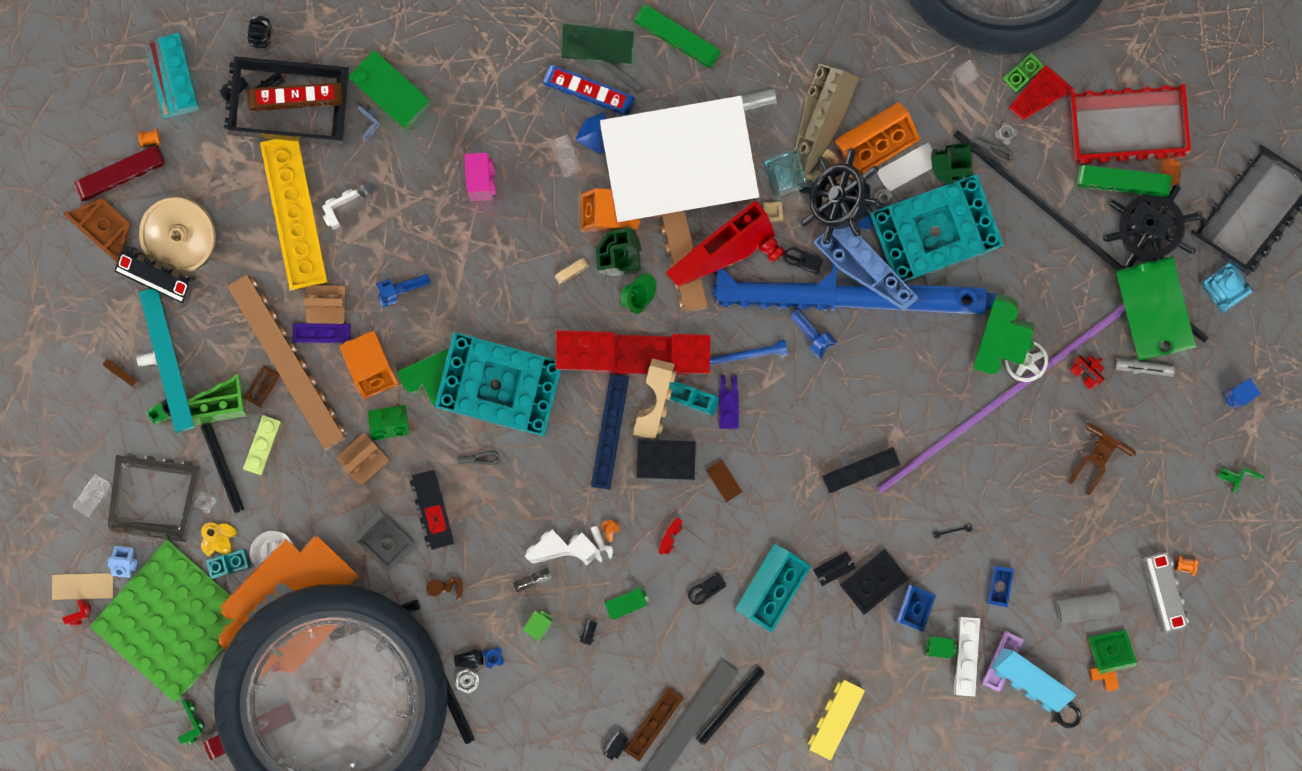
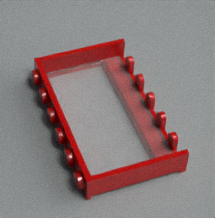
M1181 84L1179 87L1164 85L1161 88L1150 89L1147 86L1140 90L1124 88L1122 91H1112V89H1106L1104 92L1093 93V90H1089L1081 94H1075V91H1071L1069 94L1074 162H1079L1080 165L1091 164V161L1109 163L1110 160L1115 159L1118 162H1127L1129 158H1136L1137 161L1148 160V157H1155L1157 160L1166 159L1167 156L1184 158L1191 152L1185 84Z

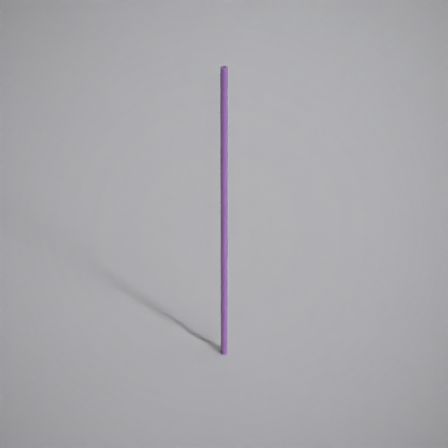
M1123 304L1050 358L1046 371L1126 312L1125 305ZM1044 364L1038 367L1040 371L1043 369ZM1032 372L1025 378H1031L1036 375ZM1019 381L877 487L878 490L883 493L1032 381Z

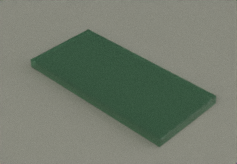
M563 24L561 58L632 65L634 31Z

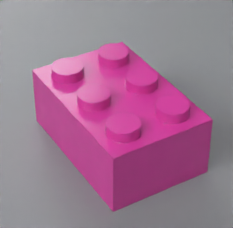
M488 153L464 154L466 188L470 201L493 200V195H497L494 177H492L495 176V165L492 158H489Z

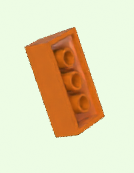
M898 102L837 138L834 142L845 162L851 148L855 149L856 155L852 166L865 173L872 166L880 165L920 141V137L909 112Z

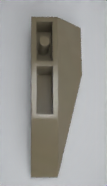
M819 64L805 100L790 170L791 175L805 179L816 165L838 130L859 77L837 68Z

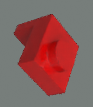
M84 599L77 600L80 612L62 617L64 625L75 627L81 625L82 620L90 618L91 608L89 603L85 602Z

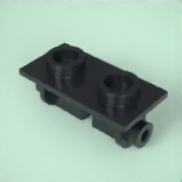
M846 551L813 569L821 586H824L856 567Z

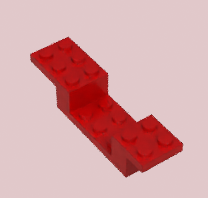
M556 330L555 370L593 371V373L648 375L653 358L675 364L673 371L677 372L676 376L710 374L711 335L672 334L671 336L614 335V332Z

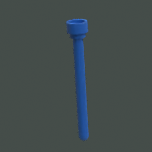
M780 340L774 346L710 357V365L776 353V355L780 354V356L788 355L785 340Z

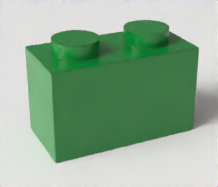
M927 637L925 656L952 659V656L956 655L957 644H954V639Z

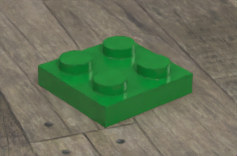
M1126 629L1088 638L1099 674L1137 666Z

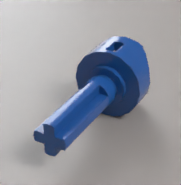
M425 274L395 285L390 279L377 282L376 285L380 292L378 297L382 307L396 304L397 295L431 284L429 275Z
M800 310L794 311L790 316L813 342L809 349L818 360L823 359V355L828 348L838 345V342L829 332L821 335Z

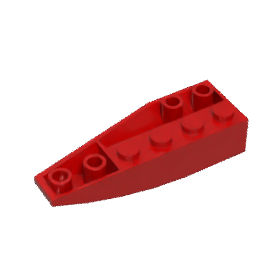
M755 200L671 267L666 274L677 287H681L748 258L773 236L775 237L768 214Z

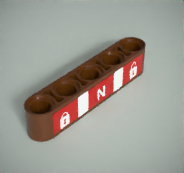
M341 83L253 88L247 91L250 111L324 107L343 104Z

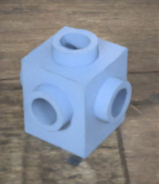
M114 546L112 555L108 559L111 576L131 577L132 571H135L137 567V559H134V548Z

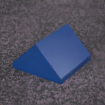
M908 585L895 622L924 632L936 595Z

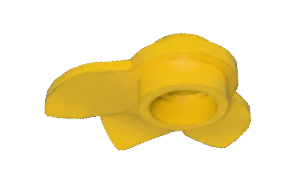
M214 522L205 523L201 528V535L203 537L201 543L202 551L207 556L212 555L214 551L221 554H230L231 543L229 539L234 537L237 531L227 523L219 525ZM213 529L214 534L208 535L207 530Z

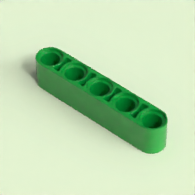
M645 4L642 5L633 19L643 29L707 68L712 69L722 53L712 44Z
M1082 165L1079 166L1076 186L1088 189L1168 197L1170 195L1172 176L1160 173Z

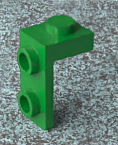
M639 587L605 602V606L611 620L646 607V602L649 599L646 591H641Z
M183 699L181 702L195 729L177 738L180 744L186 743L189 746L198 741L197 737L204 734L203 729L205 726L200 718L197 719L194 713L196 708L193 702Z

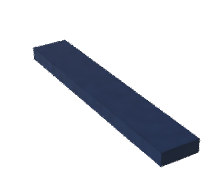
M610 374L591 484L593 488L610 490L629 383L628 376Z

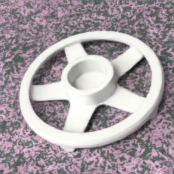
M1034 341V345L1040 348L1041 352L1030 354L1028 350L1023 364H1019L1016 374L1009 368L1008 360H1005L1006 370L1015 380L1022 382L1034 381L1042 377L1046 371L1048 356L1045 349L1039 343ZM1044 357L1045 363L1040 371L1034 362ZM1026 369H1029L1036 375L1031 378L1021 377Z

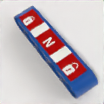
M554 65L548 66L542 81L548 87L624 116L630 114L635 101V97Z

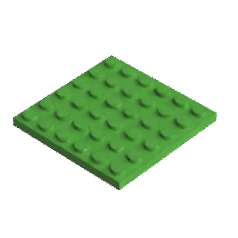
M167 539L89 627L174 703H177L224 650L218 643L220 641L218 635L223 631L222 628L227 623L230 624L233 619L230 618L228 620L221 613L223 609L220 605L230 594Z

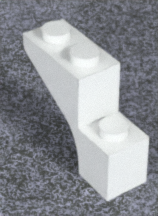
M552 529L541 536V541L537 545L533 544L527 549L525 557L532 564L570 555L579 558L587 566L600 551L583 533L580 535L576 534L570 540V544L567 545Z

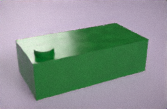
M375 50L348 76L354 86L405 132L431 106L430 100Z

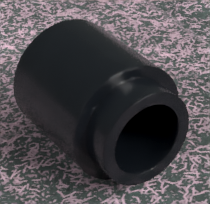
M615 731L614 734L611 733L602 747V750L605 751L603 755L612 761L614 758L619 759L627 746L626 742L629 738L618 731Z

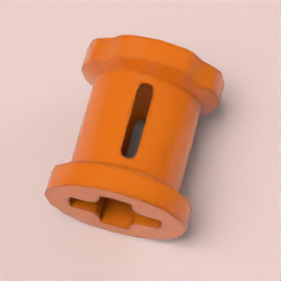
M158 128L148 132L138 131L141 148H145V145L161 144Z
M1179 555L1175 571H1183L1195 576L1199 560H1191Z

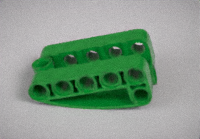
M1173 256L1116 270L1139 361L1196 347ZM1161 342H1170L1171 348L1167 351L1160 348Z

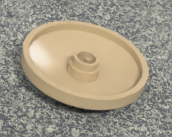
M168 197L156 202L146 211L140 223L139 239L146 255H152L163 263L172 264L174 268L180 271L189 272L201 266L210 257L215 246L216 233L210 215L200 204L185 197Z

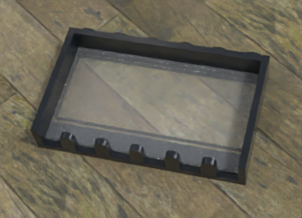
M1263 145L1259 146L1260 153L1255 159H1249L1246 171L1243 174H1237L1234 186L1231 189L1229 187L1225 189L1223 200L1220 203H1214L1211 215L1208 218H1202L1199 230L1197 232L1191 231L1194 241H1197L1235 266L1247 276L1258 269L1261 259L1269 255L1272 245L1281 240L1284 230L1293 225L1295 216L1298 213H1302V170Z

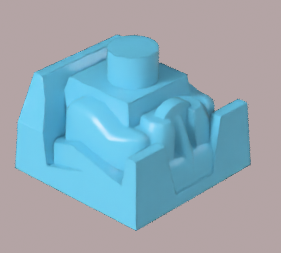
M1230 263L1200 282V285L1221 314L1254 292L1250 284L1246 283L1239 270Z

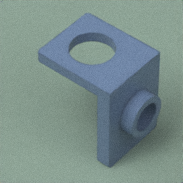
M358 106L357 110L359 113L373 123L362 136L363 140L367 142L379 128L380 123L375 119L377 115L370 109L365 111L361 106Z

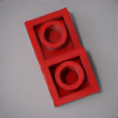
M679 517L674 520L666 531L660 544V555L664 553L668 555L675 548L673 546L675 541L670 536L672 534L676 536L683 529L681 526L683 521Z

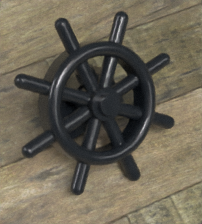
M853 148L849 150L845 164L829 166L826 158L821 157L819 163L823 172L816 178L812 187L801 186L799 188L800 193L810 195L809 203L812 212L801 220V225L807 226L816 219L821 224L827 226L823 238L825 244L830 243L834 229H844L850 226L853 235L859 236L861 232L857 224L873 212L871 206L878 207L881 204L879 199L870 198V184L868 181L869 178L879 171V168L872 166L863 173L858 168L852 166L856 155V150ZM842 174L840 183L838 185L835 177ZM850 174L854 176L855 180L849 177ZM828 183H829L830 186H831V189H830V190H825L826 186H827ZM822 197L829 198V200L822 204ZM832 207L830 217L828 218L824 212ZM841 209L842 212L840 214L842 217L837 219L839 210Z
M1175 184L1168 197L1140 194V197L1134 199L1126 207L1114 200L1109 202V206L1122 215L1119 221V232L1107 234L1103 237V240L1110 242L1122 239L1126 248L1131 252V255L1124 264V268L1133 266L1138 257L1147 260L1163 259L1172 254L1178 247L1189 254L1196 252L1193 246L1183 241L1185 223L1199 220L1202 215L1200 212L1183 215L1177 204L1173 202L1181 189L1180 185ZM1151 203L1161 204V207L1157 211L1151 207ZM1168 209L1173 212L1175 218L1170 219L1165 216ZM1128 221H1129V223L1132 225V226L1130 227L1131 229H1128V228H1127V227H1128ZM1177 225L1176 235L1174 236L1170 231L1173 226ZM1143 234L1137 245H1135L1129 238L1131 236ZM1149 239L1152 241L1154 251L1143 250ZM1165 239L1171 242L1169 245L1161 249L1160 242L1163 243Z

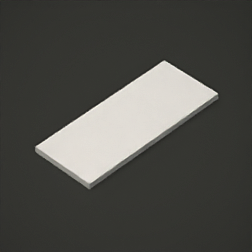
M929 142L879 169L877 174L886 190L892 191L932 169L931 153L933 149Z

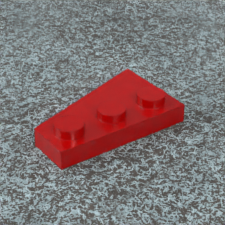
M1045 65L1008 109L1023 121L1075 89Z

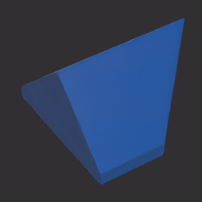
M604 113L586 119L575 138V141L599 154L605 153L600 120L606 119Z

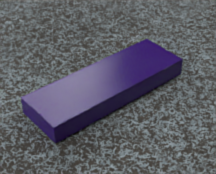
M293 323V343H345L351 340V324Z

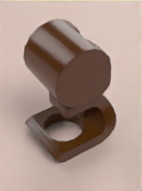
M456 577L450 578L447 584L442 580H431L426 586V591L430 596L439 597L444 591L451 593L453 585L458 584L456 599L459 600L463 597V582Z

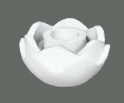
M465 668L455 676V686L464 693L474 691L479 684V677L472 669Z

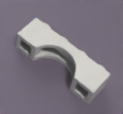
M958 617V656L953 695L975 696L980 618Z

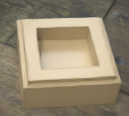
M782 201L763 202V209L768 214L770 222L783 221Z

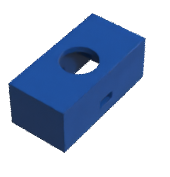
M994 566L987 604L1004 608L1008 607L1014 569ZM998 581H1002L1006 586L1002 593L996 592L994 589V585Z

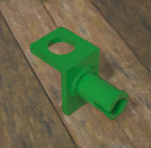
M1223 467L1218 478L1234 484L1233 494L1236 495L1245 474L1260 481H1263L1265 476L1243 468L1242 473L1237 474Z

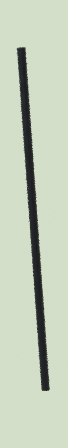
M959 130L955 132L953 136L962 144L971 143L973 153L1115 270L1124 268ZM1190 322L1193 335L1205 343L1209 337Z

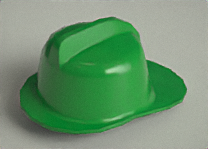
M648 273L641 274L633 283L626 285L622 289L619 304L630 309L634 314L641 313L655 296L657 290L655 278Z

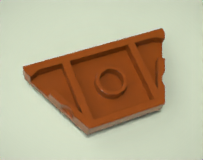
M103 198L63 214L113 260L118 261L121 251L125 248L131 223Z

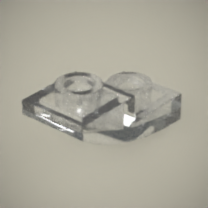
M95 474L85 486L84 492L74 503L73 508L89 518L108 492L111 484Z

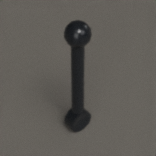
M968 524L959 529L941 533L934 532L933 537L939 539L941 536L963 531L971 532L972 526Z

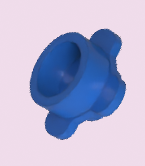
M495 647L493 650H485L483 652L487 668L504 664V659L501 657V648Z

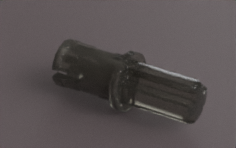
M548 568L533 574L529 573V576L514 581L513 585L516 592H520L532 586L536 587L537 584L552 579Z

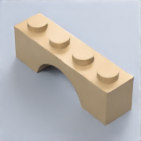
M652 358L646 384L654 390L657 402L648 409L639 410L633 435L652 440L656 439L657 434L661 435L663 423H660L661 417L666 416L668 406H664L665 401L670 400L672 393L669 385L670 382L674 383L677 373L673 371L675 364Z

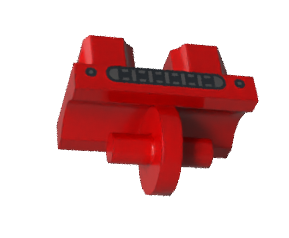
M1079 355L1070 369L1077 377L1083 371L1089 375L1083 382L1089 389H1092L1097 384L1100 385L1105 379L1095 369L1096 367L1100 372L1105 369L1100 364L1103 360L1101 357L1096 360L1090 355L1086 360Z

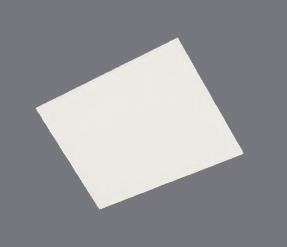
M741 96L600 120L617 222L759 197Z

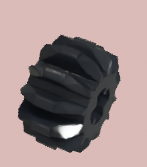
M253 16L251 18L247 39L252 47L261 49L269 45L272 33V25L269 18L264 16Z

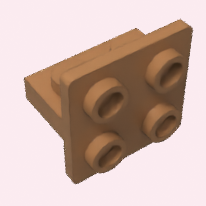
M314 285L307 287V298H304L306 323L344 324L345 286Z
M366 433L361 434L336 457L344 469L361 486L389 462V459Z

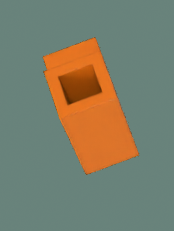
M1097 668L1089 669L1091 681L1103 679L1105 691L1119 689L1116 671L1099 674Z

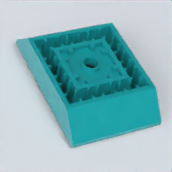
M977 174L881 208L870 214L888 265L904 283L977 258L1004 246ZM932 227L940 229L938 237H933L930 234Z
M453 332L434 407L516 431L545 436L561 370H555L554 359ZM493 379L499 381L500 386L497 390H493L490 386Z

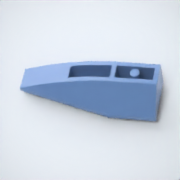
M850 226L844 229H834L829 244L823 242L825 232L814 241V244L840 271L903 311L918 299L917 295L860 235H853Z

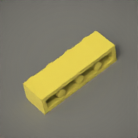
M843 680L842 683H837L833 691L836 695L833 700L830 699L825 707V710L828 712L825 718H820L816 726L819 730L816 735L812 734L808 745H810L809 750L829 760L832 759L865 692L864 689L846 680Z

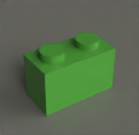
M543 610L540 612L535 611L522 630L536 640L541 641L553 623L550 621L551 616Z

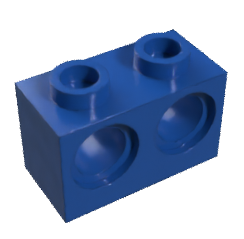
M1251 378L1224 394L1226 397L1225 402L1231 409L1237 410L1261 395V392Z

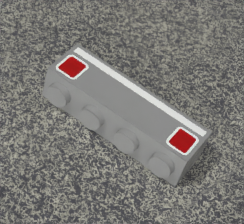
M1168 552L1142 558L1162 633L1187 628L1189 617L1187 612L1183 611L1182 604H1184L1182 593H1179L1177 589L1179 581L1177 575L1173 574L1172 571L1174 566L1172 556H1168Z

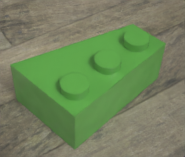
M239 374L224 383L217 384L216 387L188 399L194 425L247 416L243 383Z

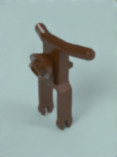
M1087 423L1085 425L1086 430L1099 436L1100 440L1095 443L1091 454L1083 457L1068 483L1072 485L1087 460L1093 462L1102 469L1087 491V494L1090 496L1105 473V464L1116 447L1131 457L1136 455V451L1091 423Z

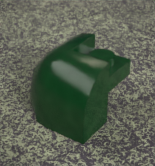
M971 143L945 145V149L939 151L933 149L931 153L932 169L934 175L940 181L953 184L954 179L973 176Z
M628 227L605 233L606 235L600 240L599 245H596L597 271L604 275L619 276L626 275V272L640 270V253H642L636 232Z

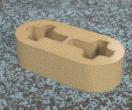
M586 257L581 258L556 274L555 278L559 284H563L586 270L590 264Z

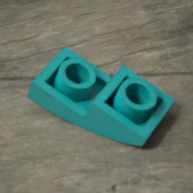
M246 549L206 561L211 579L251 568Z

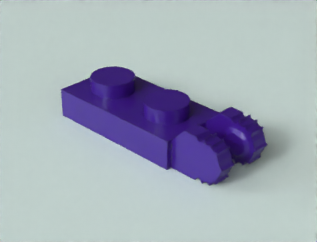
M721 375L719 429H739L737 375L732 377L733 390H725L726 378L725 375Z

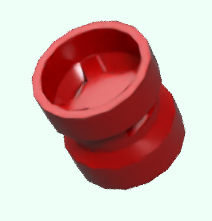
M774 236L759 248L762 253L768 255V260L771 263L785 253V249L778 246Z

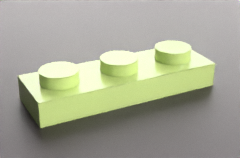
M262 415L243 470L262 476L281 421Z

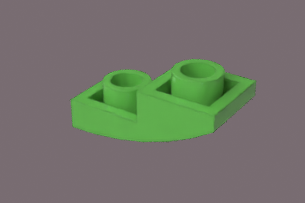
M1030 53L1003 79L1017 92L1041 71L1044 65Z

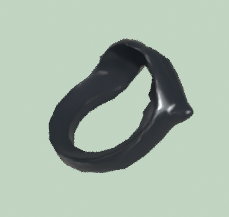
M1071 702L1063 707V709L1070 708L1076 712L1077 719L1073 724L1064 723L1060 712L1054 711L1051 722H1057L1064 728L1076 727L1081 720L1082 714L1080 709Z

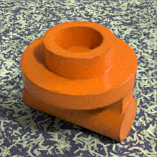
M606 520L601 524V528L605 531L606 541H613V533L620 531V525L614 520Z

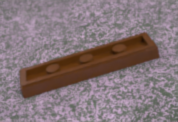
M667 687L624 751L637 761H640L679 706L683 697Z

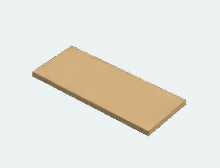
M111 573L52 575V600L114 598L113 576H111Z

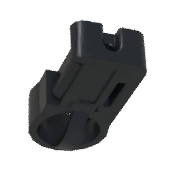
M796 247L787 249L783 254V260L786 265L798 269L801 268L812 273L815 272L814 275L819 274L820 267L823 264L822 258ZM795 250L799 253L800 258L789 255L787 252ZM787 258L797 261L798 263H790L787 260Z
M716 572V576L713 575L704 581L703 585L700 583L689 590L688 598L692 604L701 605L726 587V583L719 573ZM694 589H702L690 598V594ZM705 593V597L701 602H693L696 598Z

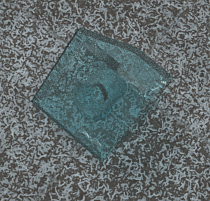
M797 150L764 162L774 198L807 186Z

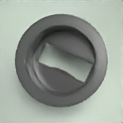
M372 183L357 186L361 197L365 198L372 195Z

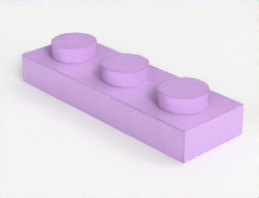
M1007 631L1004 632L980 684L1000 692L1005 679L1002 680L994 674L995 670L990 667L1003 648L1018 653L1024 641L1023 639Z

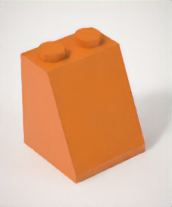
M595 188L581 194V232H610L628 227L633 230L638 229L640 218L617 222L612 189Z
M375 331L364 333L362 336L348 340L339 346L351 377L364 400L399 384Z

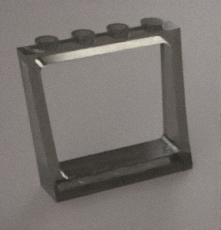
M126 453L125 456L116 455L108 518L110 532L186 542L201 472L200 467L193 466V463L189 461H183L182 464H178L168 458L163 459V461H156L152 456H144V459H141L131 453ZM124 467L191 476L182 520L179 525L118 517L121 478Z

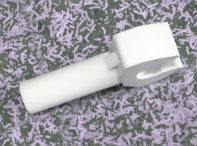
M592 527L591 531L597 549L600 553L603 550L607 551L611 559L613 554L612 547L604 544L599 527ZM599 553L595 558L602 562V557Z

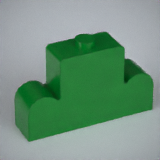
M996 293L973 369L988 374H995L1001 368L1002 359L1023 364L1028 350L1032 351L1035 341L1032 339L1035 325L1016 318L1018 316L1019 304L1015 299Z
M449 348L397 371L404 389L410 394H416L424 386L434 406Z

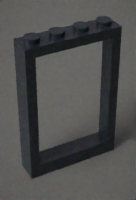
M234 56V62H230L229 73L233 74L232 81L228 80L227 92H231V97L226 100V110H229V117H225L224 129H227L228 135L342 146L349 67ZM241 70L335 78L336 83L342 84L343 104L334 106L332 136L236 127Z

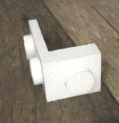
M347 190L342 193V197L338 199L331 198L325 202L326 205L322 206L326 214L323 218L327 226L331 225L333 229L341 226L333 209L359 197L360 195L357 190Z

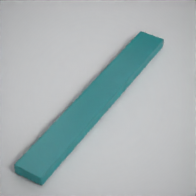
M153 289L141 291L139 296L175 432L180 433L193 429L195 425L160 293Z

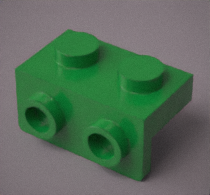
M406 405L368 411L369 430L372 440H383L385 438L402 437L410 434Z

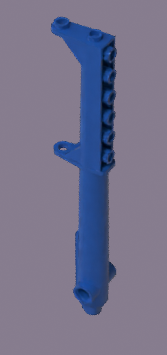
M834 264L832 272L820 283L734 281L724 269H720L717 271V285H713V296H716V303L722 307H731V304H739V307L742 308L758 305V308L777 306L778 309H789V306H794L798 310H808V307H816V310L826 311L827 308L835 311V307L902 310L867 287L836 286L837 267ZM909 285V288L917 295L918 299L904 311L960 313L963 315L985 314L986 310H991L996 293H986V288ZM966 299L971 304L965 305L962 303V300Z

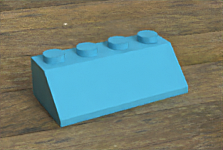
M1003 648L990 667L995 670L994 674L1002 680L1006 678L1011 681L1010 686L1018 691L1020 689L1025 691L1027 698L1034 702L1038 700L1042 703L1041 707L1048 712H1059L1076 696L1074 692L1013 650Z

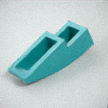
M676 381L674 383L670 382L669 388L672 389L669 401L710 416L714 415L719 402L717 396Z

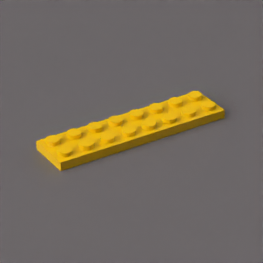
M277 139L260 142L289 289L293 291L309 286L326 284L328 280L300 143L298 141Z

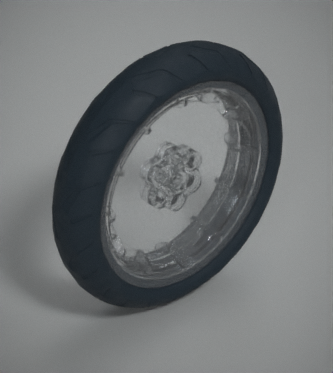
M345 584L316 585L295 590L282 595L256 612L239 629L227 648L220 664L214 689V715L222 747L236 771H422L439 744L447 712V681L443 664L434 643L423 626L406 609L391 599L368 589ZM335 676L341 678L338 686L331 685V679ZM321 683V691L313 692V684ZM348 690H355V696L352 699L345 697V693ZM330 696H333L334 699L337 698L333 705L327 702ZM316 702L318 704L317 710L309 711L307 708L309 703ZM350 709L351 715L348 718L341 717L342 710ZM331 715L332 722L330 724H323L322 719L324 716Z

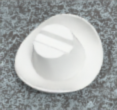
M267 531L256 537L250 548V558L254 566L257 568L285 538L293 545L290 538L280 531Z

